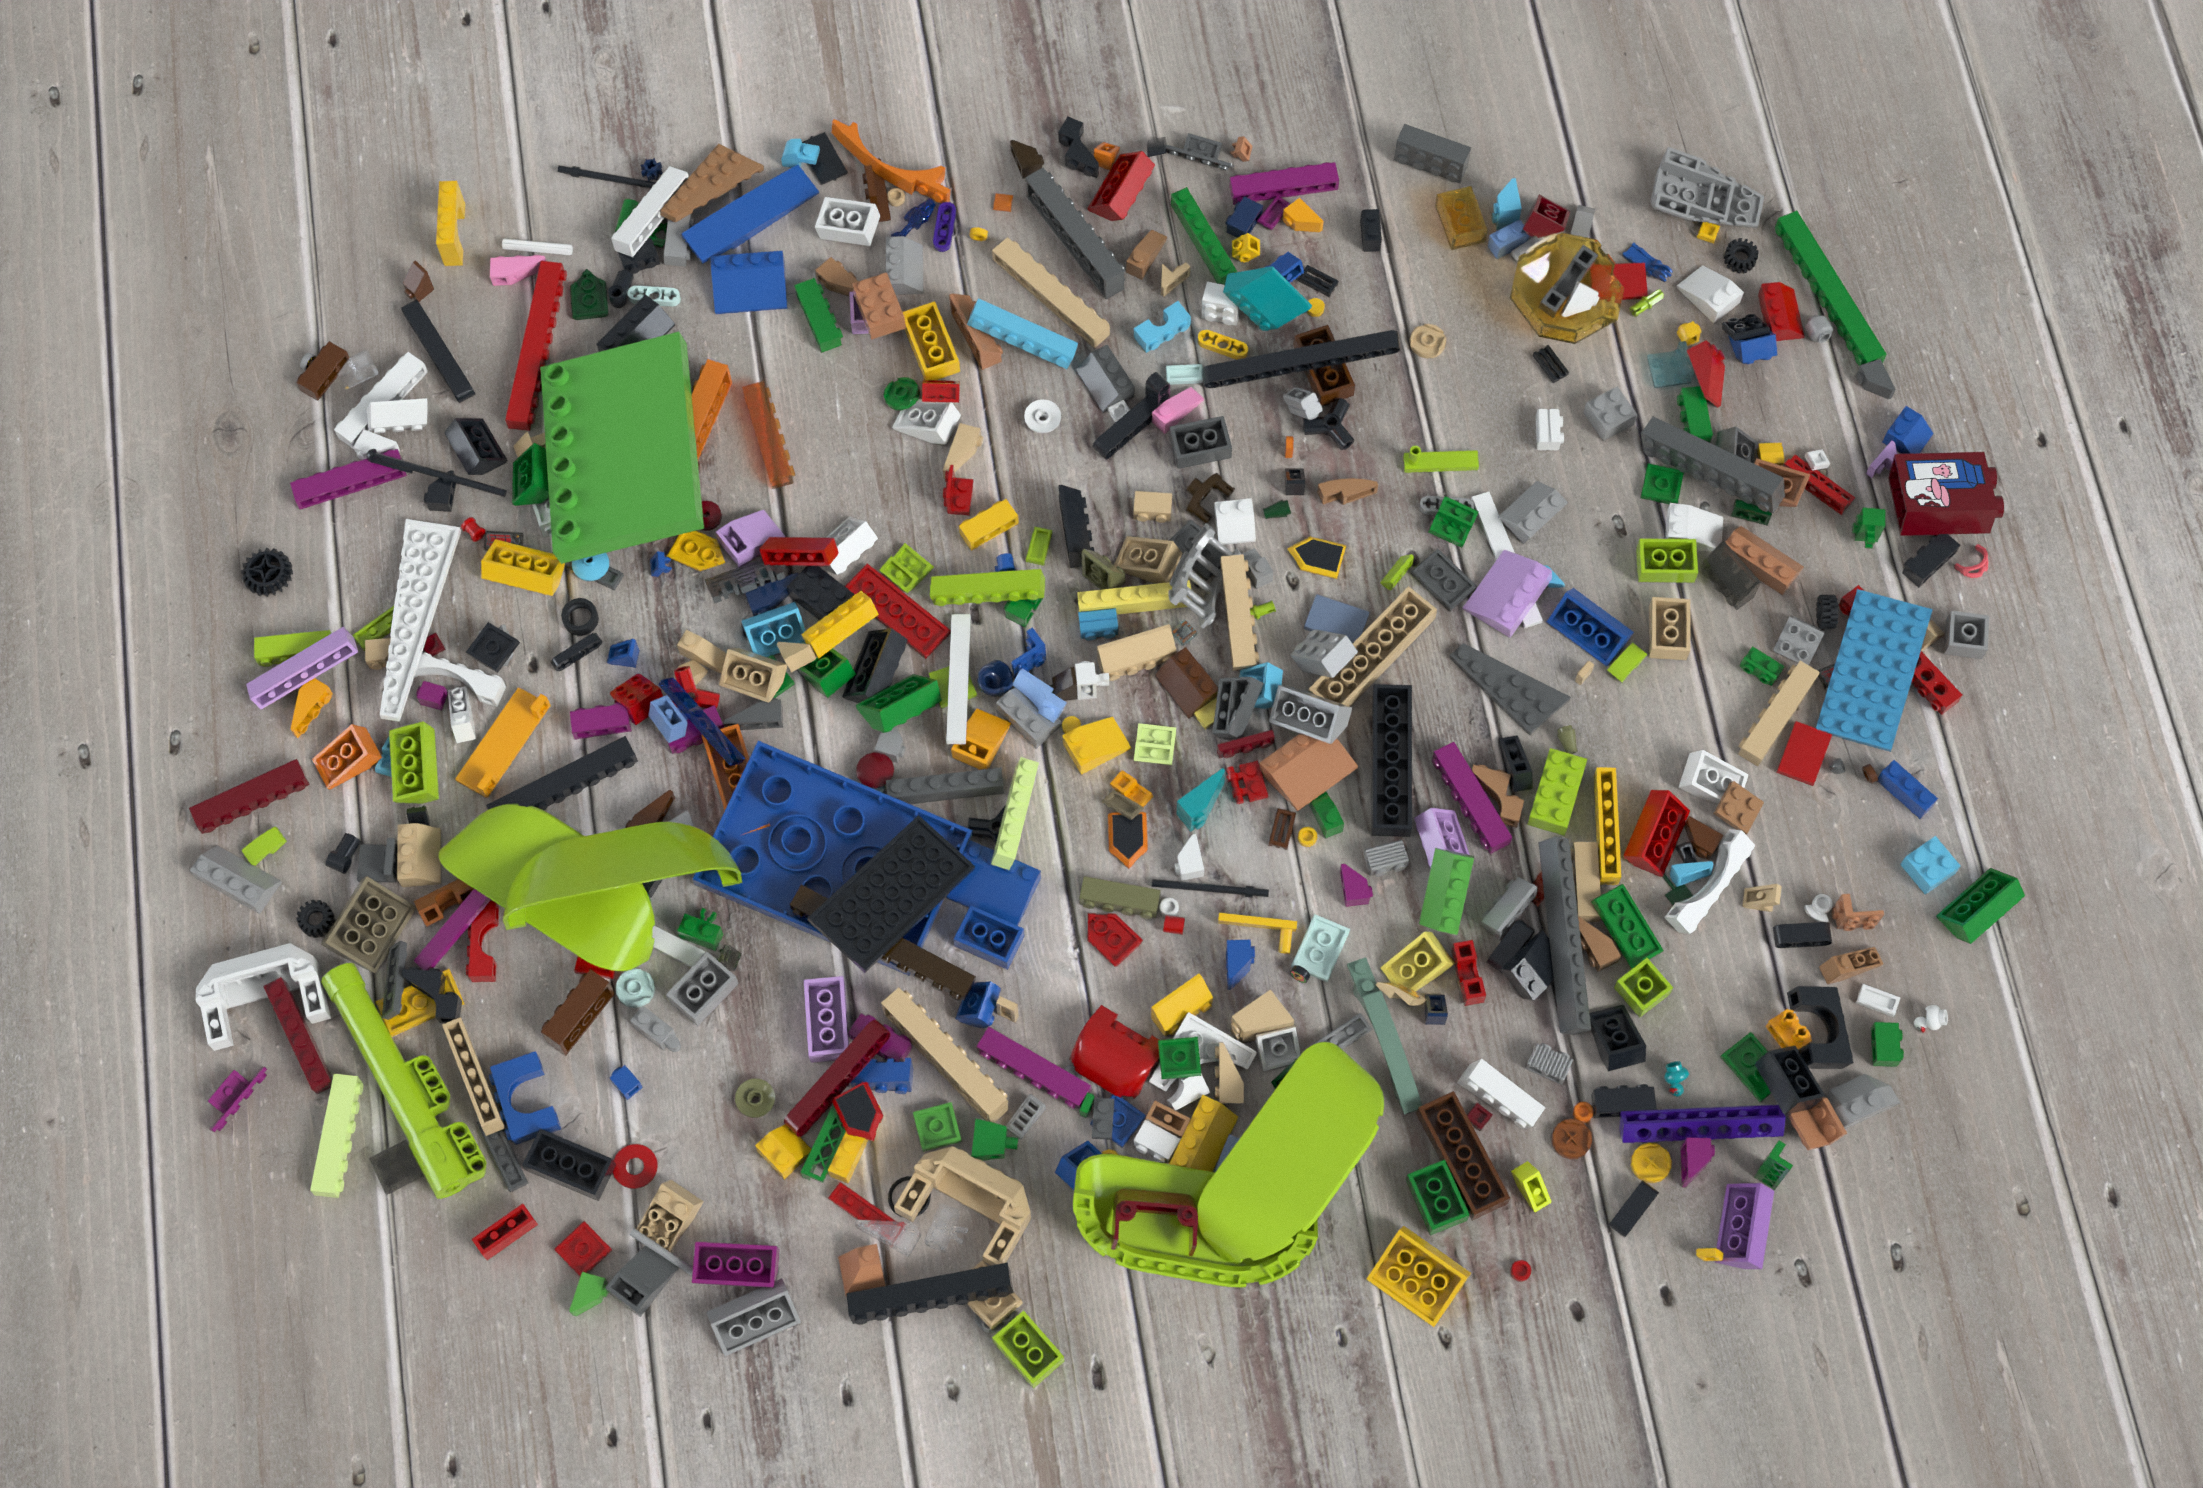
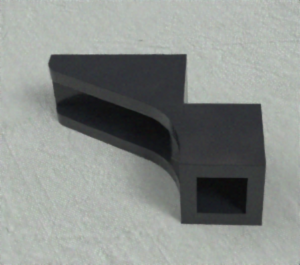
M1067 116L1058 132L1059 143L1069 147L1065 154V165L1072 170L1083 172L1086 176L1097 178L1099 176V163L1080 140L1084 133V123Z
M417 967L403 969L402 975L406 982L435 1001V1017L439 1023H447L460 1018L462 1000L456 993L446 992L444 994L446 977L441 970L430 968L427 971Z

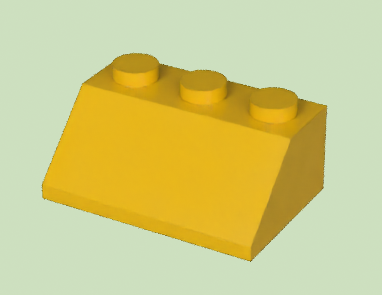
M1200 973L1151 1007V1019L1165 1037L1169 1034L1174 1035L1188 1012L1196 1016L1201 1011L1204 1013L1212 1007L1213 996Z

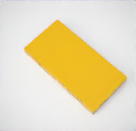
M448 968L442 971L446 977L444 994L446 992L456 993L461 998L462 1005H464L465 1003L451 970ZM408 986L404 988L402 993V1009L400 1014L389 1020L384 1018L383 1020L391 1037L435 1018L436 1003L413 986ZM384 998L376 1001L381 1016Z

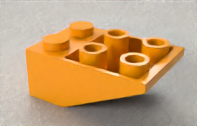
M977 708L967 721L966 744H953L951 748L952 758L979 770L989 769L1011 726V722Z

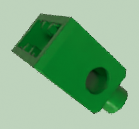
M975 1119L971 1157L982 1161L1004 1159L1006 1149H1018L1019 1138L1007 1137L1008 1130L1004 1125Z

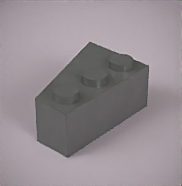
M1253 677L1220 678L1212 734L1225 740L1242 738L1264 683Z

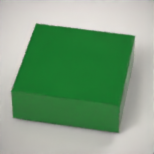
M1087 1092L1079 1110L1080 1116L1088 1117L1094 1104L1093 1094Z

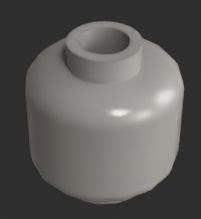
M1814 315L1808 319L1805 330L1814 342L1823 343L1831 337L1833 327L1825 316Z

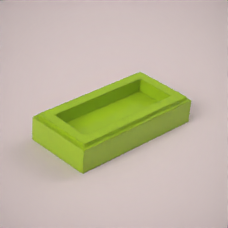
M1034 526L1026 562L1044 566L1053 530Z

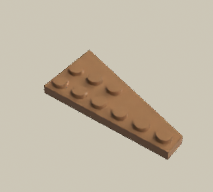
M718 143L660 210V215L676 223L693 213L695 208L705 206L707 201L712 198L720 197L737 187L739 182L747 181L756 172L764 171V165Z

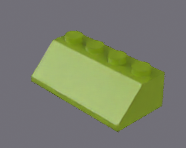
M422 721L389 730L393 802L423 804L438 800L435 729Z

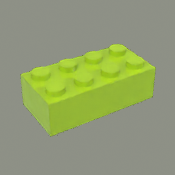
M1550 748L1527 825L1565 836L1586 766V758Z

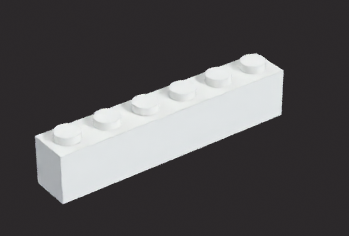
M669 166L647 195L642 198L638 206L633 209L630 216L622 223L617 232L613 234L611 240L615 251L631 257L637 253L665 218L660 215V210L689 178L688 172Z
M409 352L400 357L397 364L386 372L382 380L377 382L373 389L362 397L360 403L349 411L344 420L336 425L334 431L337 437L354 449L353 447L363 429L369 431L366 412L371 402L402 400L428 373L425 364Z

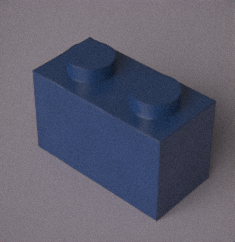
M1244 196L1241 202L1238 201L1235 205L1234 213L1226 219V233L1236 238L1246 233L1250 234L1256 226L1257 220L1263 214V205Z

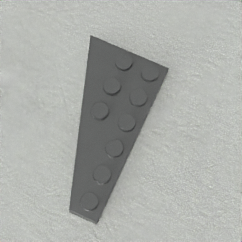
M1464 643L1449 656L1470 679L1529 735L1571 699L1570 696Z

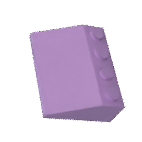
M1504 550L1464 605L1463 610L1511 638L1552 580V570L1537 561Z

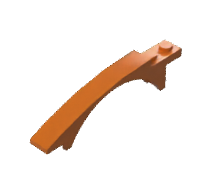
M833 119L831 133L865 166L872 165V171L884 180L911 195L914 191H917L938 203L949 202L951 189L941 185L945 178V167L938 166L927 170H904L885 164L865 148L859 137L858 124L852 122L850 126H847Z

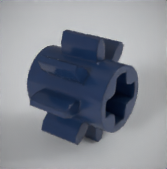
M655 158L645 159L644 164L640 165L642 177L646 176L648 181L658 180L659 175L663 174L661 162L657 163Z

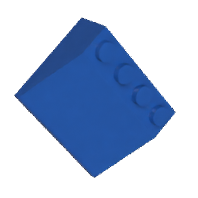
M783 250L711 256L715 314L788 309Z
M970 840L963 856L975 866V870L952 890L946 898L968 908L970 905L1018 926L1041 880V870L1014 860L1010 870L991 865L994 850Z

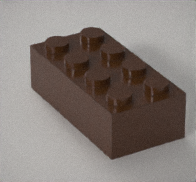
M1325 325L1294 335L1293 347L1294 349L1332 342L1335 339L1329 325ZM1346 363L1304 371L1312 391L1318 398L1317 402H1320L1321 406L1333 403L1335 398L1346 399L1354 396L1355 384Z
M591 969L588 973H584L577 987L571 989L567 994L565 1002L557 1006L554 1016L543 1024L541 1033L546 1042L567 1056L615 995L610 983Z

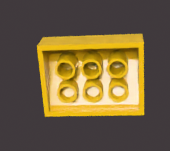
M1403 1226L1398 1230L1367 1277V1280L1428 1324L1435 1327L1471 1275V1272Z

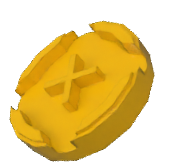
M1648 1142L1640 1145L1631 1157L1633 1173L1638 1179L1644 1180L1646 1183L1662 1181L1668 1176L1672 1167L1669 1152L1657 1143Z

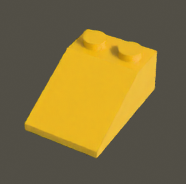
M1113 717L1079 726L1062 735L1063 745L1081 775L1131 749L1129 742Z

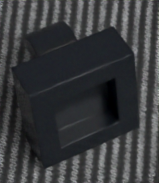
M425 805L407 809L406 814L409 824L418 823L430 826V819Z

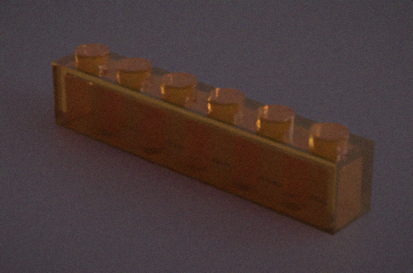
M763 381L743 386L744 398L772 489L794 484L792 478L795 476L793 465L789 466L788 461L791 460L788 449L784 450L783 445L786 443L784 435L779 434L778 429H781L779 419H775L773 415L776 413L774 403H770L768 399L771 398L769 387L765 388Z

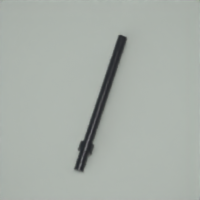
M559 165L557 170L559 173L570 174L571 177L579 178L582 176L650 189L656 184V182L583 170L576 166L566 167Z
M1152 879V887L1245 895V897L1253 898V896L1269 897V889L1254 888V886L1236 887Z

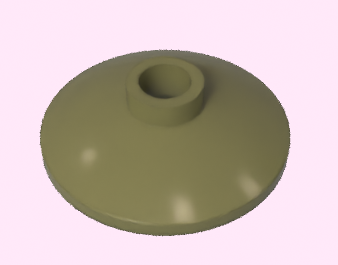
M758 1078L749 1079L743 1082L737 1089L735 1103L743 1115L751 1118L762 1117L773 1108L775 1092L767 1081ZM758 1097L760 1100L758 1103H753V1098Z

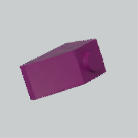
M1345 863L1341 864L1340 876L1345 906L1369 904L1370 897H1373L1372 886H1368L1367 879Z

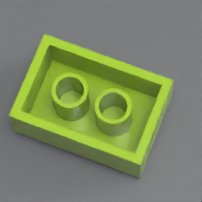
M1639 539L1636 547L1638 582L1695 583L1698 575L1696 539Z
M1024 1310L992 1337L993 1343L1033 1389L1065 1362L1061 1352Z

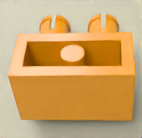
M1786 1009L1769 1020L1765 1027L1781 1048L1796 1046L1799 1051V1049L1812 1042L1811 1034L1805 1026L1800 1025L1796 1013H1793V1010Z

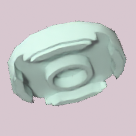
M635 968L625 971L616 982V995L620 1002L627 1007H642L648 1004L654 996V980L649 973L641 969Z

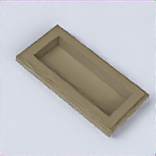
M1113 790L1102 800V803L1130 820L1134 819L1144 809L1143 806L1116 790Z

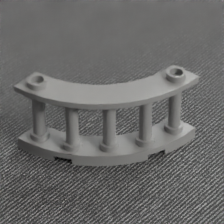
M1207 523L1192 540L1191 543L1194 545L1189 553L1185 551L1170 581L1172 590L1168 591L1170 602L1175 606L1181 602L1199 616V624L1203 629L1215 619V602L1223 583L1221 568L1219 570L1202 556V549L1209 543L1224 556L1242 555L1237 548L1232 553L1214 538L1215 531ZM1196 560L1215 575L1210 585L1192 571ZM1188 578L1206 592L1204 599L1187 587Z

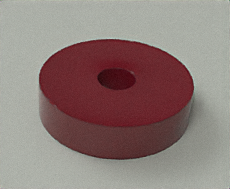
M702 501L704 529L700 530H713L722 520L721 510L712 501Z

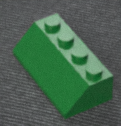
M912 674L856 705V709L872 729L887 733L895 726L906 723L908 719L919 716L922 711L935 707V704L941 702L942 698L937 680Z
M1990 868L1939 912L1936 917L1957 939L1971 944L2024 898L2025 894L2018 878Z

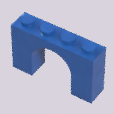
M536 1051L490 1067L491 1074H489V1079L492 1086L495 1085L497 1089L494 1095L497 1104L501 1103L503 1109L500 1110L502 1121L507 1122L508 1128L505 1129L508 1140H512L515 1145L535 1139L540 1129L550 1133L561 1130L560 1122L553 1106L533 1113H520L513 1109L511 1104L512 1094L517 1086L525 1081L545 1075L540 1057Z

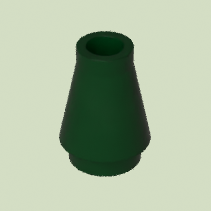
M1282 499L1267 508H1263L1266 519L1287 517V515L1291 514L1288 500L1283 501Z

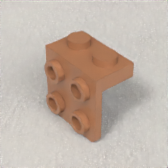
M1842 894L1832 908V918L1836 920L1837 929H1844V931H1852L1861 927L1864 930L1873 929L1884 916L1883 910L1853 912L1850 894Z

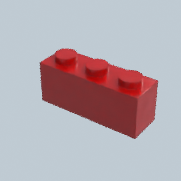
M522 1203L472 1238V1241L488 1261L538 1224Z

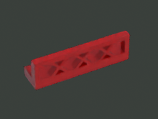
M1794 455L1791 460L1788 459L1784 463V467L1810 474L1805 490L1840 515L1855 500L1853 495L1818 470L1812 471L1809 464L1797 455Z

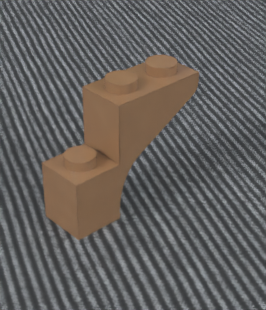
M1473 765L1472 772L1481 787L1498 804L1500 818L1503 823L1517 828L1524 800L1515 795H1506L1511 774H1507L1506 771L1500 769H1488L1485 765Z

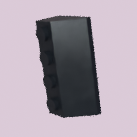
M645 294L596 345L598 351L601 352L666 335L675 326V323L658 303Z
M1058 485L1059 505L1070 568L1082 567L1083 549L1094 551V547H1090L1089 543L1092 541L1091 530H1087V525H1090L1089 515L1084 513V508H1087L1086 498L1082 497L1081 490Z
M892 628L869 631L853 669L856 675L848 681L842 697L860 703L888 688L892 684V678L899 666V661L905 651L908 639Z

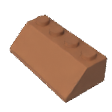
M950 294L951 314L980 368L984 370L1002 362L1001 354H1003L1000 344L995 343V337L967 325L976 301H972L969 295Z
M1742 526L1730 535L1720 552V555L1781 595L1786 592L1804 568V566Z

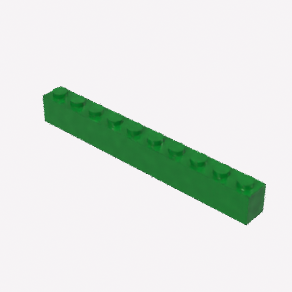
M1796 210L1779 217L1775 225L1776 234L1782 238L1786 250L1790 251L1794 263L1800 267L1802 276L1808 280L1812 292L1816 293L1819 298L1820 305L1826 309L1830 321L1834 322L1837 327L1838 334L1843 337L1848 350L1852 351L1855 356L1856 363L1860 366L1879 359L1883 363L1887 355L1799 212Z

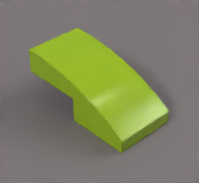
M1632 643L1613 662L1607 671L1623 683L1648 654Z
M273 827L254 839L241 851L250 864L256 866L269 853L274 854L287 840L277 827Z

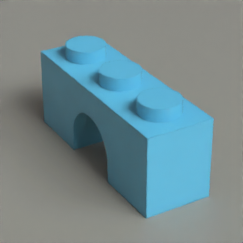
M1179 301L1163 310L1165 325L1155 326L1148 319L1134 328V338L1146 353L1157 349L1161 343L1170 341L1177 333L1186 331L1191 325V316Z

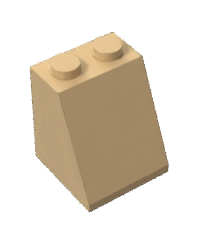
M1270 989L1232 1016L1230 1032L1236 1040L1240 1039L1242 1043L1252 1042L1256 1040V1035L1294 1026V1019Z

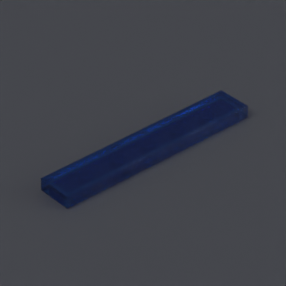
M674 677L660 681L658 685L730 766L740 764L745 760V757Z

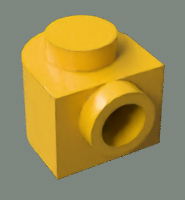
M1692 321L1690 323H1683L1678 327L1677 335L1684 346H1690L1699 342L1701 328L1697 323L1695 324Z

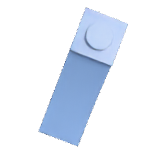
M1023 668L1019 671L1013 682V686L1033 702L1040 715L1053 723L1059 718L1067 702L1053 694L1054 689Z

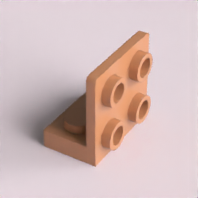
M1828 1098L1822 1099L1812 1109L1788 1115L1792 1126L1796 1129L1802 1144L1807 1150L1831 1145L1847 1134Z

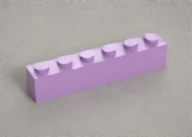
M343 626L246 684L250 699L260 709H263L358 653L354 637Z

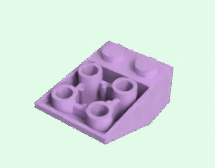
M764 510L733 520L716 531L718 542L738 567L745 565L760 555L759 549L769 537H785Z

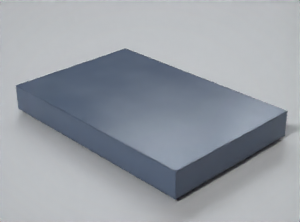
M1316 594L1304 629L1308 631L1316 629L1346 635L1353 644L1363 633L1370 612Z

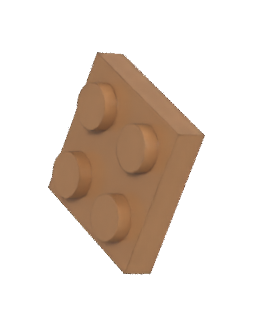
M1735 781L1729 783L1713 814L1734 829L1742 830L1746 835L1764 802Z

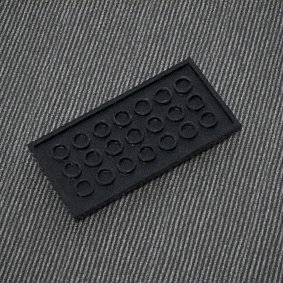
M918 815L808 917V921L859 969L866 973L973 872L975 866Z

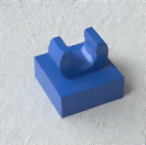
M657 551L651 557V576L659 577L662 572L669 573L672 570V567L665 565L671 561V558L665 557L664 552Z

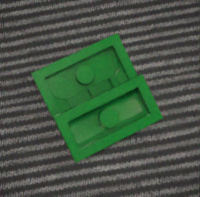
M1445 496L1428 533L1462 548L1479 511Z

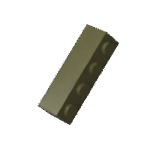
M1084 876L1079 903L1088 909L1096 907L1102 908L1105 912L1119 911L1127 916L1136 914L1144 919H1152L1157 917L1161 890Z

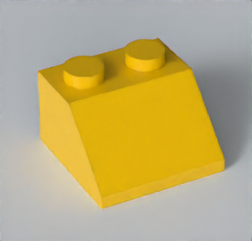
M785 1124L770 1131L755 1145L757 1152L784 1180L808 1158L811 1148L801 1137H797Z

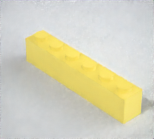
M1188 580L1187 587L1191 589L1190 580ZM1170 582L1077 592L1079 612L1116 608L1118 615L1187 606L1182 602L1176 606L1170 602L1168 591L1172 590Z

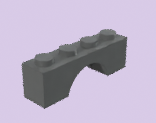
M1583 245L1556 284L1551 287L1542 299L1538 308L1554 318L1569 298L1578 281L1581 282L1596 262L1598 254Z

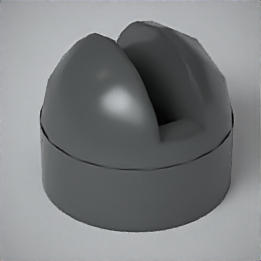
M1841 758L1831 761L1829 767H1834L1831 770L1833 774L1845 772V766Z

